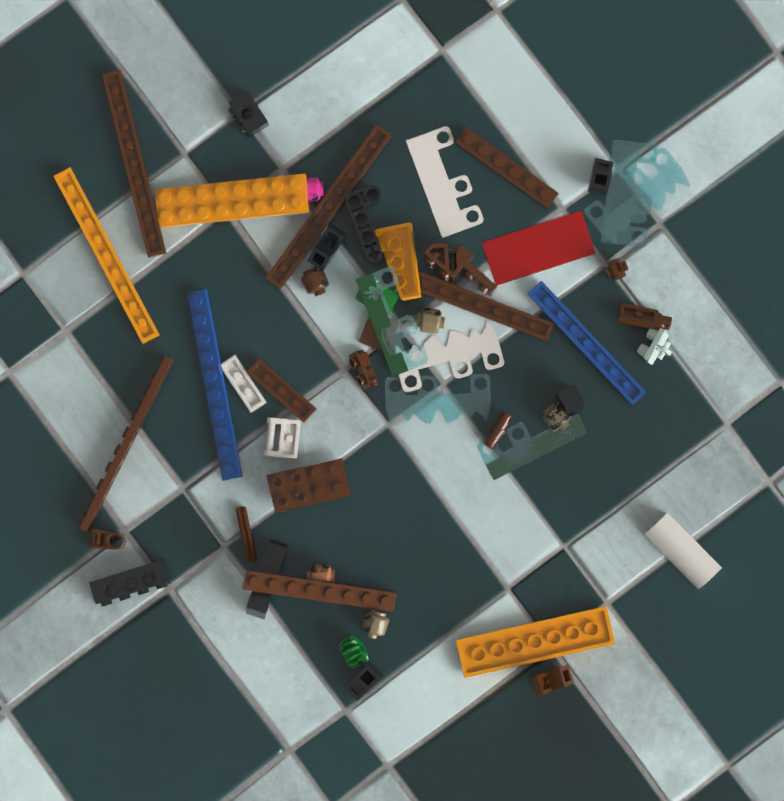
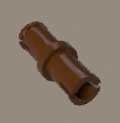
M502 411L496 424L492 425V430L483 444L494 450L500 437L504 436V431L513 417Z

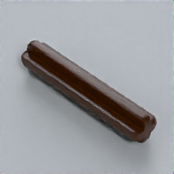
M245 506L237 507L236 514L246 562H255L257 558Z

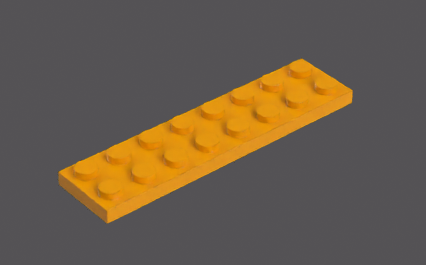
M306 174L155 189L156 210L161 228L309 213Z
M607 606L457 639L456 644L464 678L609 646L615 644Z

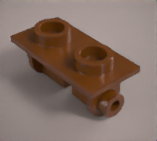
M362 349L350 354L349 363L356 373L357 383L364 391L369 387L378 385V378L374 369H366L367 366L371 365L367 352Z

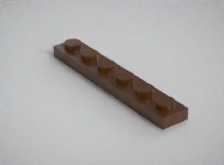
M466 127L455 141L456 145L544 208L548 209L559 194Z

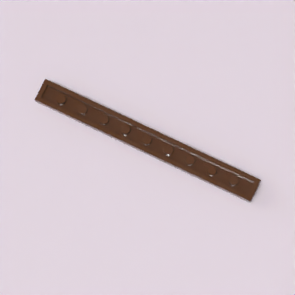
M117 70L102 74L147 256L152 258L167 254L122 72Z
M377 124L265 277L266 280L280 290L283 288L341 208L347 195L354 190L392 137L390 133Z
M165 356L164 359L161 358L156 368L159 370L156 376L152 375L148 383L150 388L147 393L144 392L139 401L141 406L139 410H135L132 414L131 420L133 422L130 428L126 427L122 435L124 440L121 445L118 444L113 454L116 456L113 462L109 461L106 466L105 472L107 474L104 479H100L96 487L98 492L96 496L91 497L88 503L90 508L87 514L83 513L79 524H81L80 529L86 532L90 531L174 362L172 358Z

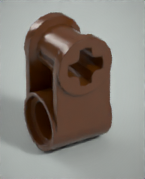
M90 529L91 538L88 548L120 550L126 545V538L121 533ZM114 536L120 538V544L117 547L112 544Z

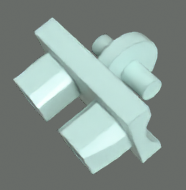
M661 328L659 330L649 329L646 338L653 341L650 347L641 344L637 350L638 354L651 365H653L656 357L662 360L664 355L670 356L672 353L668 350L671 343L666 341L669 335Z

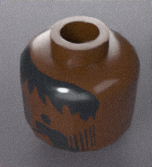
M313 267L303 272L304 276L301 278V282L307 294L319 296L326 292L325 288L329 286V281L324 270Z

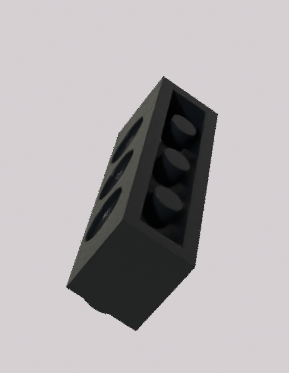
M165 559L91 581L89 585L95 605L101 604V607L113 604L112 600L119 598L120 601L129 599L132 593L138 592V595L148 593L149 588L155 586L157 590L168 587L167 583L171 582ZM148 572L154 575V581L150 584L144 579ZM129 578L134 579L136 582V586L133 589H129L126 586V581ZM110 584H114L117 587V592L114 595L108 592Z

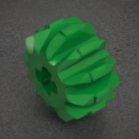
M356 635L348 636L339 642L341 656H343L344 661L352 669L359 668L368 661L366 648Z

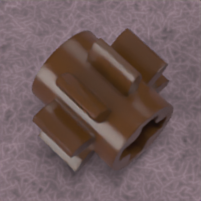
M616 258L606 263L608 267L604 271L607 278L612 277V280L615 281L625 277V271L629 268L626 261L621 262L620 258Z

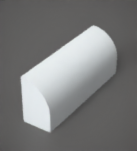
M664 513L644 533L647 539L697 589L705 585L722 568L668 513Z

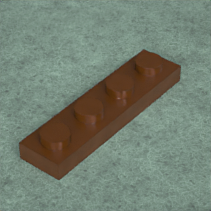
M260 358L247 371L252 378L303 423L317 410Z

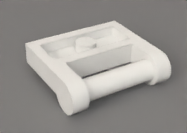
M267 417L268 431L266 449L263 450V456L297 459L301 421ZM276 424L281 425L279 451H273Z

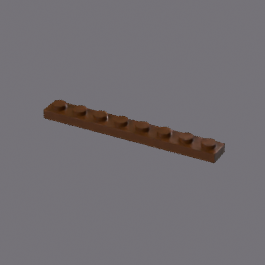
M418 271L421 294L547 342L554 323Z
M249 569L245 570L242 586L243 590L391 612L394 611L397 596L395 591Z

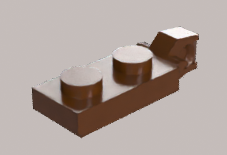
M621 303L618 322L659 330L661 328L669 330L672 317L663 316L661 313H658L659 310Z

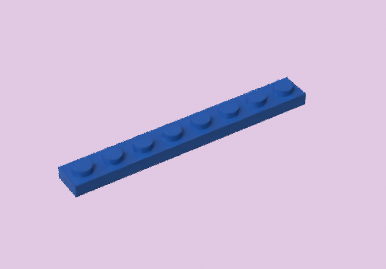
M542 281L527 294L631 406L646 393Z

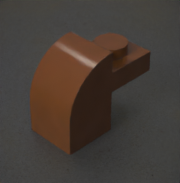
M569 665L553 668L531 677L532 688L536 696L544 695L552 690L564 688L574 683Z

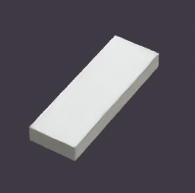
M236 355L221 363L223 372L250 413L267 403Z

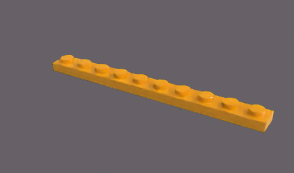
M71 167L58 173L54 178L142 344L158 337L160 334Z

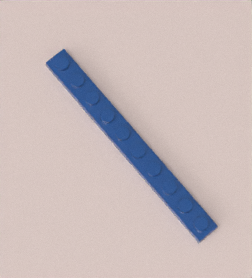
M203 289L187 293L222 480L243 477L208 291Z

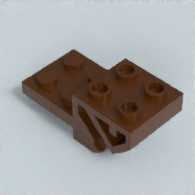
M448 243L431 244L424 252L425 264L431 269L435 267L439 271V276L446 282L448 280L453 282L461 272H464V278L470 283L474 281L478 285L477 289L485 296L487 294L492 296L498 287L471 263L474 255L461 244H458L455 249H448ZM450 254H454V255H455V266H456V270H455V271H454V259H453V256H451V258H450V259H451V271L449 270V261H450L449 255H450Z
M342 458L266 475L275 513L351 496Z

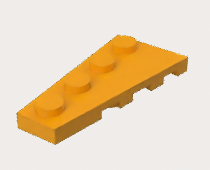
M409 222L375 229L374 231L387 260V265L392 273V278L401 300L420 298L421 290L412 224Z

